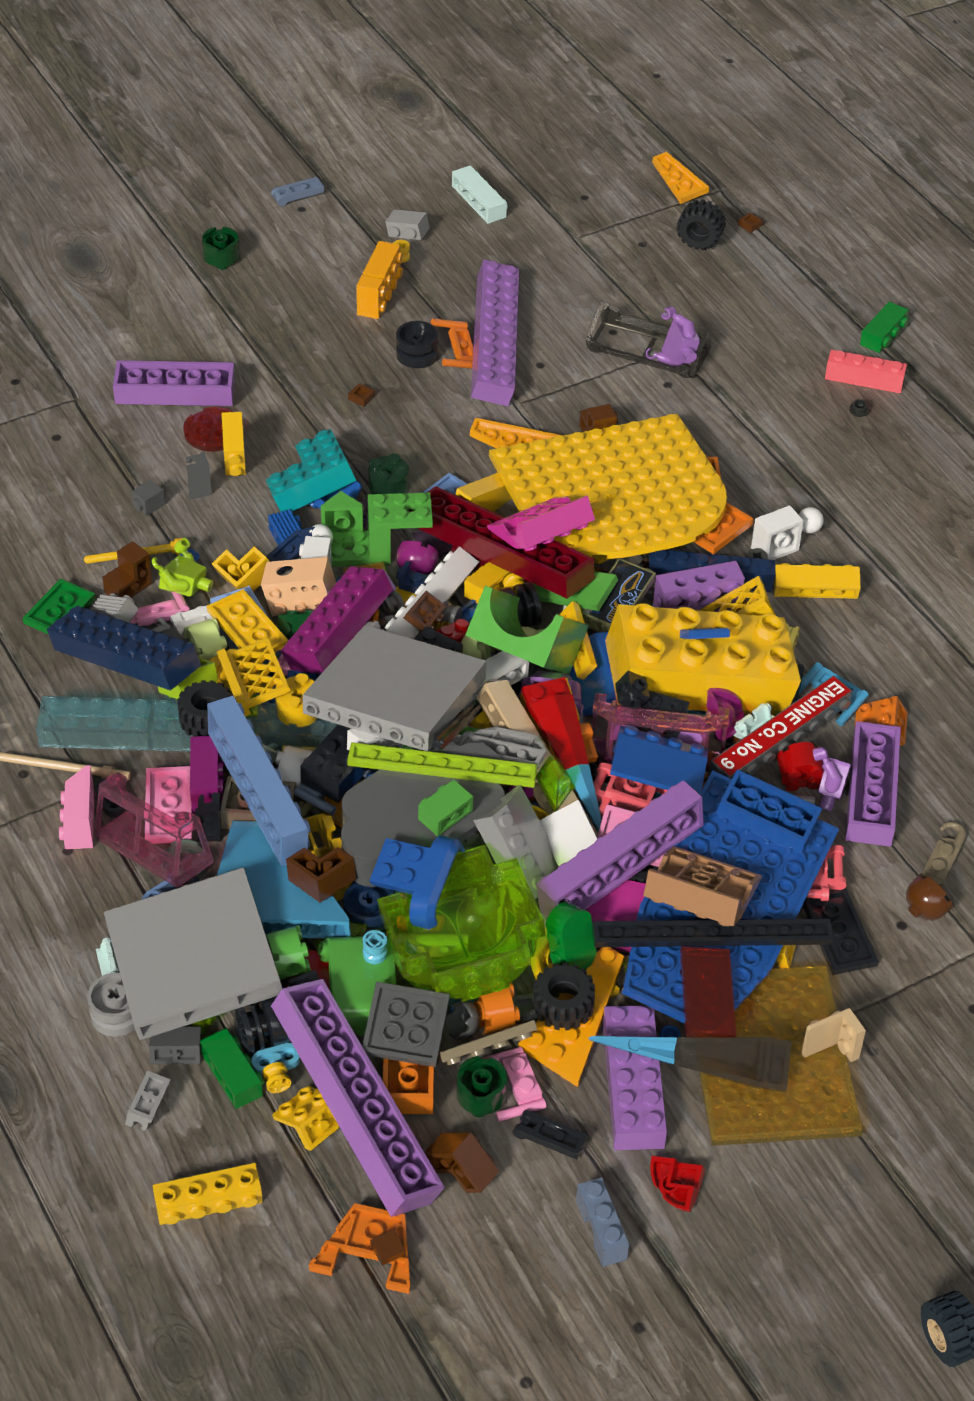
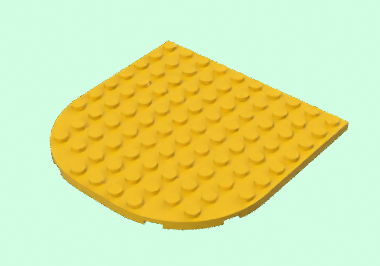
M668 414L667 416L649 418L642 421L612 425L608 428H596L590 431L575 432L569 435L555 436L554 438L539 439L533 442L518 443L512 446L489 450V458L519 512L554 497H568L572 502L581 497L588 496L595 520L588 522V526L585 528L572 529L569 535L555 536L554 540L590 557L592 555H607V559L625 558L675 548L694 542L697 536L711 532L720 523L726 510L727 495L724 483L678 414Z

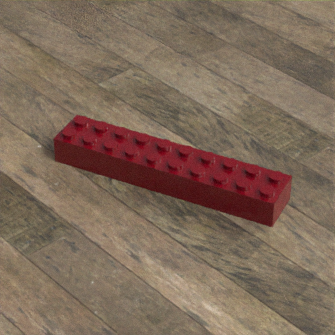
M437 486L426 492L430 493L432 527L417 529L456 547L460 546L466 552L566 599L594 580V558L555 540L546 544H542V542L536 544L537 548L530 551L516 549L487 527V525L505 517Z

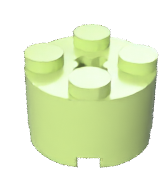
M215 618L186 626L183 629L184 640L189 639L188 642L194 644L197 655L200 658L210 660L218 655L217 651L227 648L226 639L224 636H220L218 632L219 626Z

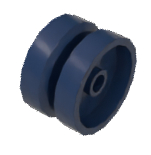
M357 882L353 883L346 890L343 897L344 912L350 921L351 935L364 936L371 930H379L388 935L393 929L396 917L394 891L379 886H363Z

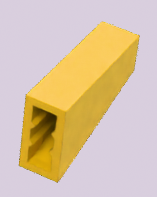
M498 473L457 488L455 494L491 512L496 511L512 499Z

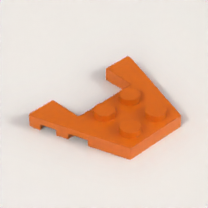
M354 1203L336 1227V1231L331 1238L323 1244L316 1258L310 1261L309 1271L332 1276L340 1252L379 1261L370 1245V1240L394 1229L406 1250V1255L390 1262L392 1265L387 1278L386 1289L409 1294L410 1276L405 1214L391 1217L387 1210Z

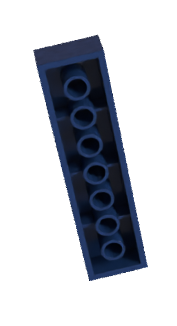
M80 606L70 609L66 615L56 620L53 625L46 629L56 651L170 691L201 666L196 649L192 643Z

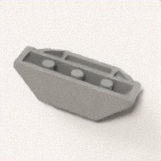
M501 727L464 732L457 743L459 747L466 743H482L493 749L502 760L537 764V769L548 753L538 735Z

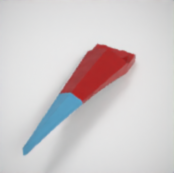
M562 677L523 686L521 691L530 714L555 752L595 828L599 832L602 819L574 697L570 692L566 678Z

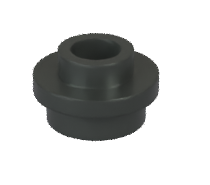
M861 399L854 400L850 405L849 411L856 417L866 416L869 413L868 403Z

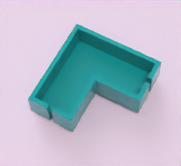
M331 428L318 432L314 439H303L295 445L301 458V463L292 464L288 469L280 473L276 472L265 479L280 512L288 509L292 511L299 509L356 481Z

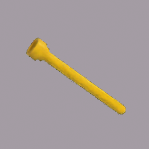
M175 538L174 541H170V544L142 548L150 555L166 552L180 555L175 551L174 546L182 538ZM117 551L84 557V562L87 564L118 560Z

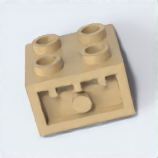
M850 1008L844 1011H836L829 1017L815 1020L807 1026L802 1055L807 1057L838 1044L840 1052L846 1055L850 1062H853L860 1058L866 1030Z

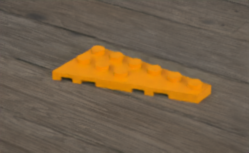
M480 418L474 419L470 429L471 437L494 448L563 436Z
M602 947L596 953L591 966L587 968V975H591L595 984V1006L592 1016L588 1017V1022L585 1024L580 1023L579 1028L575 1029L573 1026L570 1027V1030L565 1031V1028L555 1030L553 1025L548 1027L545 1025V1021L541 1022L538 1020L535 1023L537 1030L531 1032L532 1037L521 1040L518 1043V1047H522L524 1053L578 1087L591 1048L594 1045V1042L588 1038L598 1034L603 1020L604 1007H607L609 1004L612 990L624 962V956L610 947ZM562 993L557 999L569 1000L575 996L569 993Z

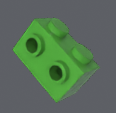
M452 780L447 785H442L432 796L426 797L418 805V820L438 837L473 811V796L455 780Z

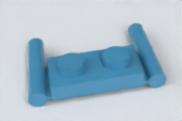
M816 662L802 678L800 693L809 683L812 684L813 688H816L833 675L853 691L850 706L836 720L839 726H843L869 694L867 691L861 690L823 667L819 662Z

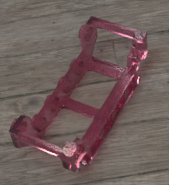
M595 694L592 739L597 756L609 764L612 763L614 755L615 726L619 724L651 728L654 732L660 734L661 737H663L665 730L697 733L702 736L701 745L707 750L710 734L723 728L720 751H708L705 772L709 770L710 761L725 750L730 708L718 707L717 715H711V711H707L706 716L642 708L633 709L625 706H616L617 700L607 703V694ZM597 714L604 717L608 722L607 739L595 737Z

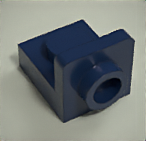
M406 561L403 567L398 569L396 578L399 579V589L415 593L421 584L426 586L424 582L428 575L412 571L411 562Z

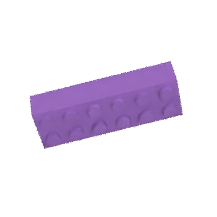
M117 360L113 382L115 404L233 406L235 369L234 362Z
M856 721L852 738V767L849 779L845 841L889 847L892 845L896 821L901 727Z
M649 1006L604 1007V1036L657 1037L654 1009ZM605 1045L614 1150L664 1149L667 1130L659 1060Z

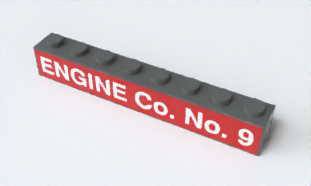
M833 675L712 759L708 774L710 775L713 770L732 779L738 769L753 776L760 767L770 764L781 750L784 753L789 749V745L801 742L807 734L817 731L821 724L831 721L841 710L845 711L851 704L850 699L853 691Z

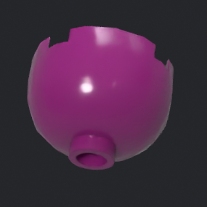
M404 541L398 546L396 562L400 568L403 567L406 561L411 562L412 571L429 575L435 569L439 553L431 545H428L426 548L421 546L422 542Z

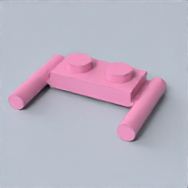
M172 592L175 600L172 599L138 608V612L130 623H137L138 626H150L156 623V619L160 617L164 621H170L171 615L189 611V607L182 594Z
M522 1047L481 1058H494L504 1066L507 1080L519 1105L496 1112L498 1122L521 1116L524 1110L534 1112L546 1108V1102L542 1098V1091Z

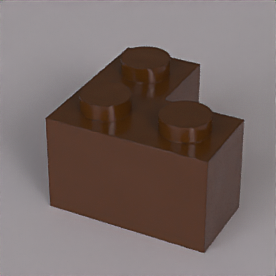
M610 404L580 410L579 426L582 432L596 428H608L618 423V414L616 411H613Z
M132 541L117 551L118 567L102 577L104 592L107 595L112 593L118 597L127 595L132 598L153 584L150 554Z
M339 847L321 858L306 848H302L286 859L288 880L319 903L356 879L354 858Z
M471 1132L441 1133L424 1152L436 1173H452L466 1193H481L499 1172L493 1158L484 1151L479 1139Z

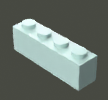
M471 165L452 171V187L487 224L506 218V210L508 208L506 200Z

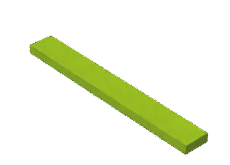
M351 742L347 766L515 786L521 785L531 788L535 787L537 764L353 742Z

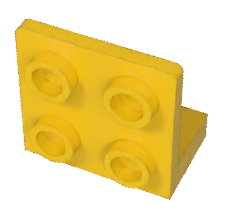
M312 1086L300 1089L296 1096L280 1105L278 1110L272 1114L274 1120L295 1128L305 1149L310 1151L340 1128L321 1093Z

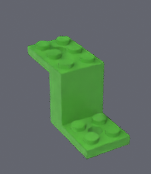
M430 493L369 494L368 531L332 532V567L358 566L377 562L391 565L390 529L432 527ZM412 509V510H415V511H413V512H408V511H406V510ZM348 547L353 548L352 550H345Z

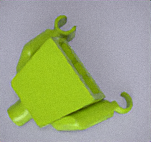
M187 538L179 540L174 546L175 551L183 556L178 555L164 568L162 565L157 564V557L152 558V565L160 571L158 573L160 576L159 588L186 596H193L200 589L210 592L213 587V580L205 578L206 567L196 563L192 554L188 553L187 549L190 546V542Z

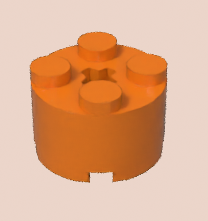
M500 981L474 987V994H478V1001H474V1005L480 1014L479 1027H485V1030L482 1032L483 1035L516 1025V1021H520L519 1009L517 1006L514 1007L512 997H514L512 983ZM483 987V989L487 991L480 992V988Z

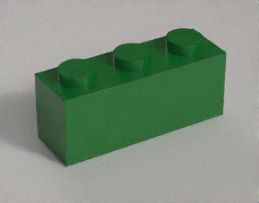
M889 301L862 330L860 345L880 354L884 348H888L893 338H897L900 330L908 325L909 309Z
M227 1028L200 1041L202 1057L235 1109L263 1096L262 1086L264 1081L258 1071L254 1072L250 1057L247 1053H242L237 1037L235 1035L231 1036Z

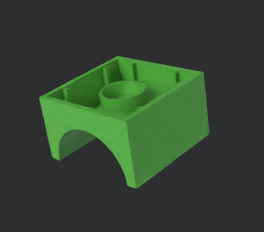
M485 586L466 636L543 668L570 674L589 626L556 614L545 630L528 637L518 620L517 610L520 598Z

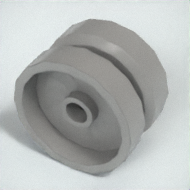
M120 973L105 974L97 978L89 987L87 993L92 1025L98 1032L113 1037L124 1036L135 1031Z

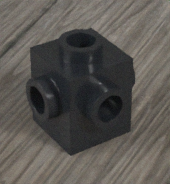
M627 671L615 683L618 704L637 711L650 698L647 680L644 676Z

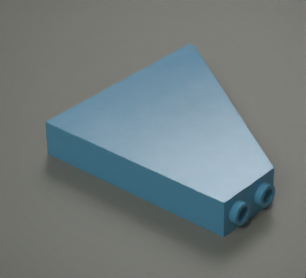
M232 821L217 876L244 867L265 934L299 925L302 938L351 937L349 918L332 895L319 903L288 880L287 865L281 867L257 821Z

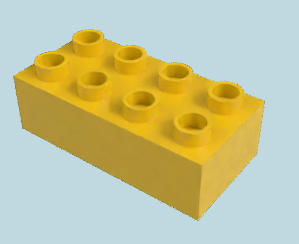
M618 604L605 640L617 705L620 704H618L615 683L627 671L646 677L649 691L689 702L687 710L708 711L706 705L707 691L709 688H723L734 692L740 698L744 714H753L752 711L759 707L760 704L768 703L772 708L770 713L773 716H776L791 705L801 682L785 618L773 614L759 616L737 614L728 610L709 612L697 611L689 607L672 609L652 607L648 604H637L636 606ZM728 628L730 630V637L684 639L680 638V630Z

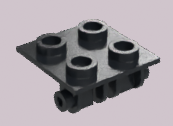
M649 691L650 698L640 707L634 727L646 733L648 731L656 732L664 738H678L683 721L686 719L689 702Z

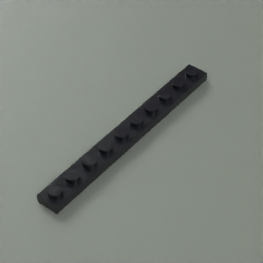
M830 919L739 920L734 927L723 926L715 920L593 921L591 926L594 948L832 945L834 941Z

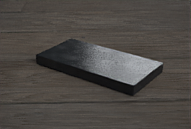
M846 888L830 890L828 901H821L820 898L805 899L802 906L808 919H830L834 941L832 945H820V948L832 975L878 966L879 961Z

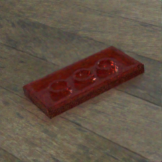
M681 946L680 959L685 1036L735 1040L736 1024L730 949Z

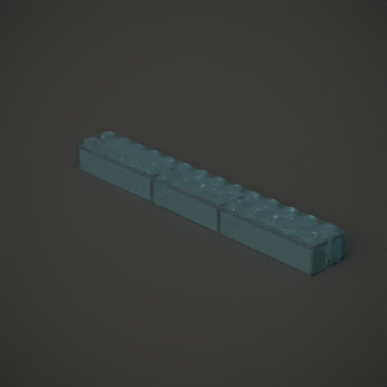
M42 696L40 714L36 726L39 747L190 751V737H193V735H187L185 730L181 728L178 700ZM261 703L249 708L251 715L245 717L251 720L256 736H260L262 744L268 746L271 743H275L278 745L273 749L275 751H282L283 745L317 747L337 725L336 723L319 718L311 725L305 727H297V724L291 723L286 725L277 717L276 703Z

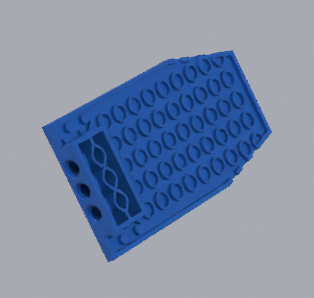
M738 769L732 779L712 770L701 791L703 826L674 846L762 875L740 920L796 919L839 828L818 819L822 808ZM644 897L641 902L636 921L712 920L700 918L695 913L686 910H676L673 906L665 903L653 902L648 897ZM783 945L631 947L622 994L712 1036L771 972Z

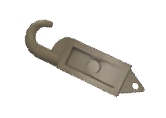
M946 822L940 827V831H944L946 828H953L958 834L955 840L950 838L938 840L923 870L922 877L924 879L928 876L939 885H944L966 839L965 828L957 822Z

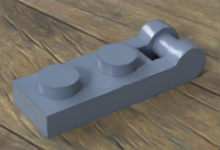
M317 177L276 187L271 191V195L276 199L279 206H285L287 202L323 193L324 186Z

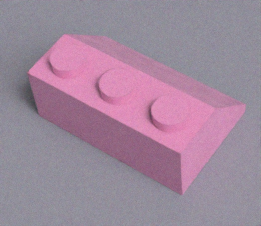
M87 765L66 780L65 791H61V805H64V808L60 809V822H63V826H59V839L64 840L65 849L93 848L95 793L91 765Z

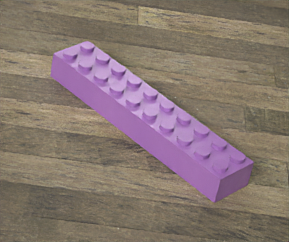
M484 259L477 276L471 398L509 406L515 390L519 268Z
M320 979L283 988L271 1007L390 1216L393 1217L432 1204L445 1187L324 980Z

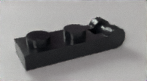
M529 1110L522 1112L520 1123L516 1124L512 1131L513 1135L519 1139H528L576 1160L588 1139V1134ZM534 1125L536 1127L535 1129H532L529 1126Z

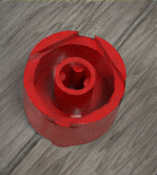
M794 743L788 746L789 750L784 753L781 750L778 753L777 762L781 781L787 791L793 792L798 790L799 787H808L809 789L820 787L824 774L822 767L824 763L823 760L815 761L813 750L816 747H814L813 743Z

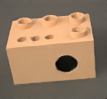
M328 557L272 561L266 563L261 587L271 615L278 616L286 615L287 611L290 610L300 612L315 610L334 587L336 580ZM291 566L293 568L292 572L288 575L280 576L277 574L281 567Z

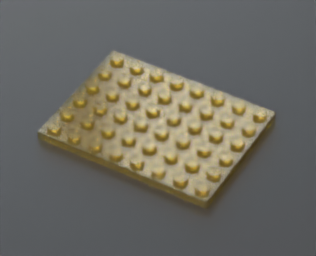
M826 966L772 969L767 977L712 1036L691 1027L711 1146L862 1136L863 1129L847 1057L840 1052L838 1044L807 1057L802 1055L807 1026L815 1020L825 1019L836 1012Z

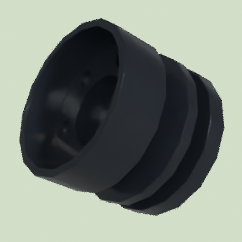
M531 582L514 585L513 590L510 587L497 589L520 598L517 610L520 626L522 624L524 627H530L531 625L541 624V604L537 591Z
M277 996L259 1001V1009L257 1010L254 1004L246 1006L247 1013L244 1007L234 1010L236 1031L248 1055L255 1052L254 1041L259 1050L265 1049L264 1038H268L272 1047L290 1042L288 1035L271 1007Z

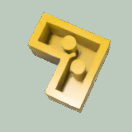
M253 547L240 560L236 559L226 549L212 565L236 590L250 586L254 592L261 585L266 563L270 561L256 547Z

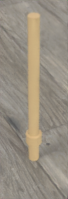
M0 752V761L76 773L87 766ZM106 765L103 767L91 766L92 775L101 776L102 779L130 780L131 778L130 771L117 770L112 766Z

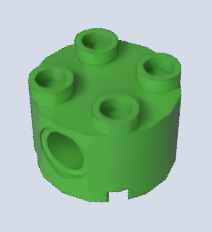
M299 925L265 934L280 980L311 972L308 959H304V957L309 955L306 943L300 942L302 933Z

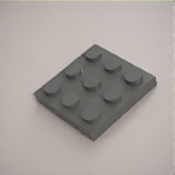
M376 982L362 1045L367 1056L436 1067L450 994Z

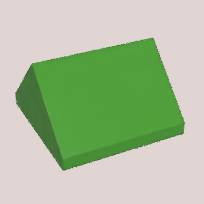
M340 491L321 505V524L329 527L332 532L363 531L362 504Z

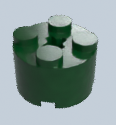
M216 227L203 233L202 248L204 262L216 266L220 270H225L240 259L239 238L235 230L229 227H222L221 230H216Z
M475 1056L464 1061L458 1070L456 1096L461 1107L477 1118L499 1110L506 1101L507 1073L504 1066L498 1060L491 1057L489 1059H481V1056Z

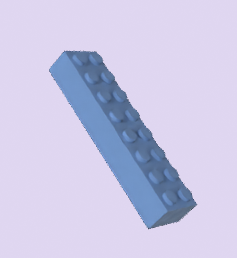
M234 696L208 703V734L281 867L287 865L286 859L302 848L308 850V847H310L308 833L311 830L309 823L306 819H302L299 805L297 802L293 803L288 786L283 785L279 770L277 768L274 769L269 752L264 751L260 736L255 735L251 720L245 718L241 703H237Z

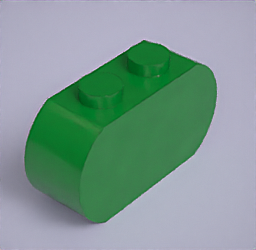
M571 902L558 904L553 908L546 920L547 939L551 953L550 958L553 964L558 963L559 966L563 965V963H568V966L575 964L579 966V970L582 968L587 970L593 963L597 953L593 943L591 914Z

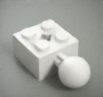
M787 506L755 518L751 549L764 550L768 555V560H775L799 551L802 531L815 533L820 530L824 522L823 515L814 507H807L798 515L791 506Z
M314 525L312 527L315 528L309 531V533L312 532V536H306L304 544H300L299 556L301 559L328 557L332 568L331 544L333 542V533L326 525Z

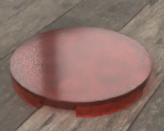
M221 407L203 408L201 412L189 415L183 426L186 441L194 448L202 451L215 452L224 450L222 413L232 411Z

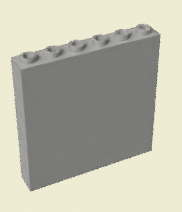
M364 625L303 694V714L423 751H429L434 743L433 739L454 720L486 679V660Z
M244 867L104 912L132 1021L139 1040L278 996L282 990Z

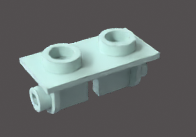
M762 703L752 711L753 716L748 714L743 719L737 721L734 727L737 733L733 736L742 739L774 716L770 713L772 710L771 706L768 703Z
M104 938L100 945L101 948L96 949L101 974L103 976L110 973H120L111 938Z

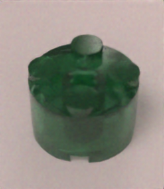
M393 453L389 456H381L370 460L368 467L370 493L398 494L405 493L408 490L409 467L400 458V455Z

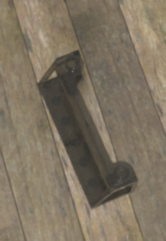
M600 301L585 339L587 349L594 353L602 352L673 372L683 378L691 377L695 379L711 348L709 330L699 328L697 335L700 341L696 351L697 358L692 362L690 368L686 366H672L646 358V350L652 348L657 339L665 341L670 327L620 314L619 309L613 311L609 308L610 303ZM600 316L602 323L598 328L597 332L595 333L594 337L592 338V334L594 332V329ZM605 325L652 338L642 356L605 347L601 343L596 342ZM701 351H702V352H704V353H703V355H702L700 361H699L698 364H697V361H698L699 356H700Z

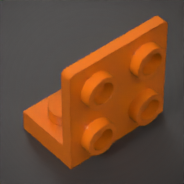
M898 696L860 705L856 710L855 724L858 721L901 727L900 746H903L906 740L908 712Z

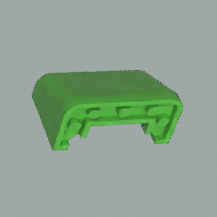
M363 936L326 938L319 943L317 954L320 956L321 961H329L330 992L356 1035L365 1036L376 982L396 985L393 939L387 936L386 959L380 964H370L363 958Z

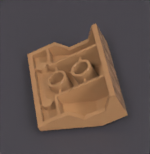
M673 846L664 854L658 871L648 870L643 896L651 898L656 903L671 905L676 910H686L695 913L700 918H709L718 921L723 926L734 927L741 919L762 875Z

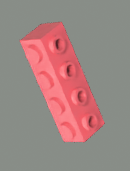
M831 350L825 379L901 393L907 364Z

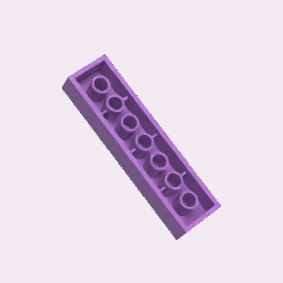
M684 780L677 785H673L659 798L653 799L645 808L636 811L628 820L616 825L611 832L599 837L594 844L579 851L574 858L567 863L561 864L550 875L541 878L536 884L540 912L548 918L553 908L562 902H571L586 910L670 850L672 846L680 843L703 826L702 796Z

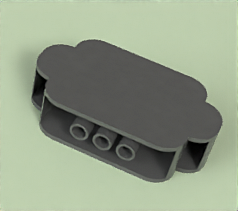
M451 741L441 751L438 748L434 749L433 746L429 750L430 752L502 760L489 746L476 742L466 743L459 747L455 742ZM378 770L349 789L342 799L341 849L354 858L356 874L354 881L363 886L375 887L371 885L369 880L386 838L431 848L437 836L418 820V805L424 798L432 796L442 785H447L452 780H455L473 796V811L441 834L459 839L465 849L464 853L458 851L450 871L454 870L460 862L466 858L473 857L479 849L486 846L473 820L491 812L502 803L500 799L505 796L503 784L388 770Z

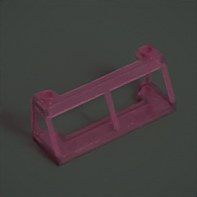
M119 772L110 775L99 784L95 823L97 840L177 888L214 863L198 816L185 811L177 813L174 817L167 815L127 792L125 787L127 778ZM103 797L127 810L100 829ZM142 819L176 838L174 856L140 836ZM196 829L204 851L198 854L188 853L180 859L182 838Z

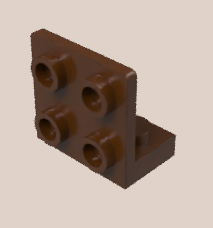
M426 590L405 614L403 619L420 631L419 634L426 626L435 630L433 624L437 626L443 619L444 615L442 612L446 605Z

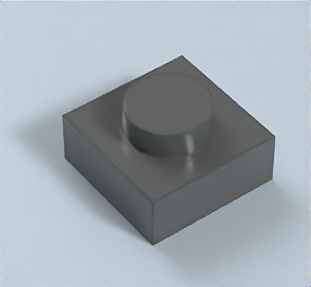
M533 993L512 997L514 1007L517 1006L519 1009L520 1021L538 1019V1014L534 1012Z

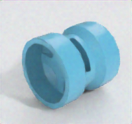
M371 930L363 936V958L370 964H380L387 957V936L379 930Z

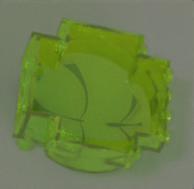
M485 845L456 854L437 904V926L425 929L411 924L409 912L412 894L396 891V894L377 899L380 917L391 944L393 958L403 978L418 989L450 994V998L462 999V1002L509 988V984L522 974L527 965H531V957L534 956L536 951L537 939L546 936L544 919L517 858L493 865Z

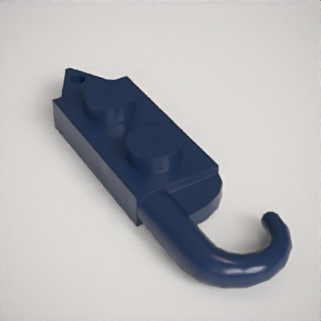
M315 527L295 530L267 555V559L270 562L298 559L300 557V544H304L306 536H312V532L309 533V531H313ZM289 566L281 567L277 574L283 572Z

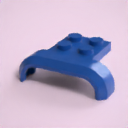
M439 835L434 840L431 848L386 838L369 881L374 886L412 894L409 912L411 924L431 929L437 926L438 923L436 919L437 904L458 851L464 853L465 849L459 839Z

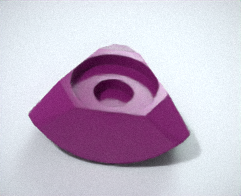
M709 688L706 705L710 724L717 738L724 740L737 733L734 728L736 722L744 718L740 698L730 690Z

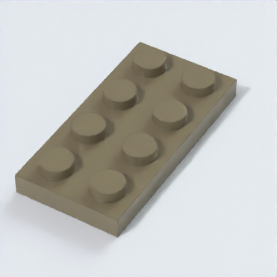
M526 1021L439 1051L437 1062H444L445 1066L462 1061L461 1056L468 1054V1057H475L486 1053L484 1049L491 1046L492 1049H498L509 1045V1039L514 1038L515 1041H521L532 1037L531 1032L537 1030L535 1021Z

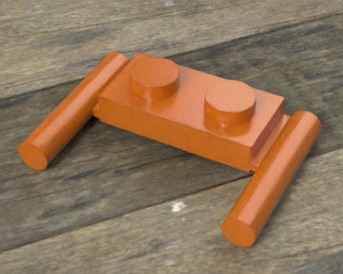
M432 318L431 325L450 328L448 333L456 359L444 358L442 365L472 369L474 348L467 329V322Z

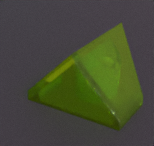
M553 755L549 756L537 773L536 779L554 812H556L570 792L576 788L562 765Z

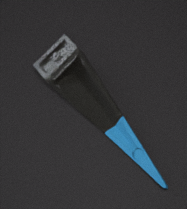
M591 1036L588 1038L593 1042L753 1088L780 1092L787 1091L791 1041L769 1037Z

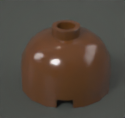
M920 873L910 883L906 891V900L909 904L908 911L915 918L920 916L925 920H937L953 908V903L951 900L947 903L944 898L947 893L938 883L928 876L923 879V874Z

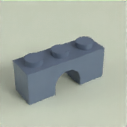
M599 1178L577 1184L576 1202L584 1222L590 1221L594 1235L593 1245L602 1267L627 1260L629 1242L603 1179Z

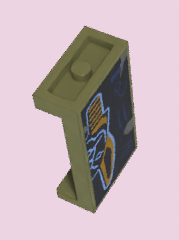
M618 558L608 573L617 576V583L599 611L589 609L582 611L584 623L589 626L588 628L596 632H608L618 604L636 606L641 602L650 587L655 588V572L648 568L637 566L631 561Z

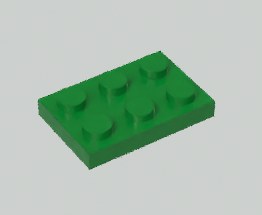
M59 579L23 617V623L48 634L46 629L53 625L56 620L66 615L73 607L80 606L87 609L96 600L95 593Z

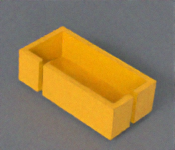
M379 241L363 271V275H361L356 285L357 315L379 319L381 313L385 312L386 303L391 300L392 291L396 289L397 280L401 279L403 268L400 267L403 253H400L399 244Z

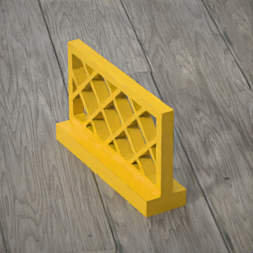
M759 576L698 610L714 612L715 609L720 607L718 612L731 608V611L737 614L776 615L774 609L770 606L762 579ZM757 586L754 593L749 592L753 587ZM738 597L735 603H731L734 598ZM745 598H750L747 604H742Z
M269 638L228 654L225 648L217 651L236 702L241 703L243 706L245 717L251 715L249 708L290 692ZM266 647L263 653L257 652L259 649ZM245 656V658L242 661L235 660L237 658ZM252 658H258L255 663L249 662ZM265 659L271 660L268 665L262 664ZM244 668L250 669L247 673H242ZM257 670H263L260 675H255ZM270 672H276L273 677L267 676ZM249 680L255 681L252 686L246 685ZM262 682L268 683L265 688L259 687ZM275 684L283 685L276 689H272ZM254 693H260L259 696L251 698Z

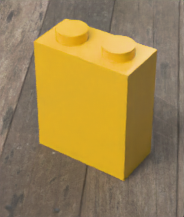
M242 412L222 413L226 476L246 475Z

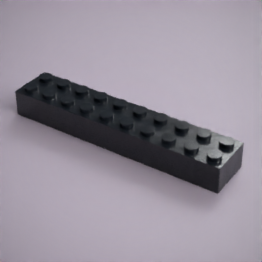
M427 626L414 639L463 654V644ZM339 724L300 765L301 784L337 803L343 799L345 793L369 769L347 766L349 750H347V733L352 728Z

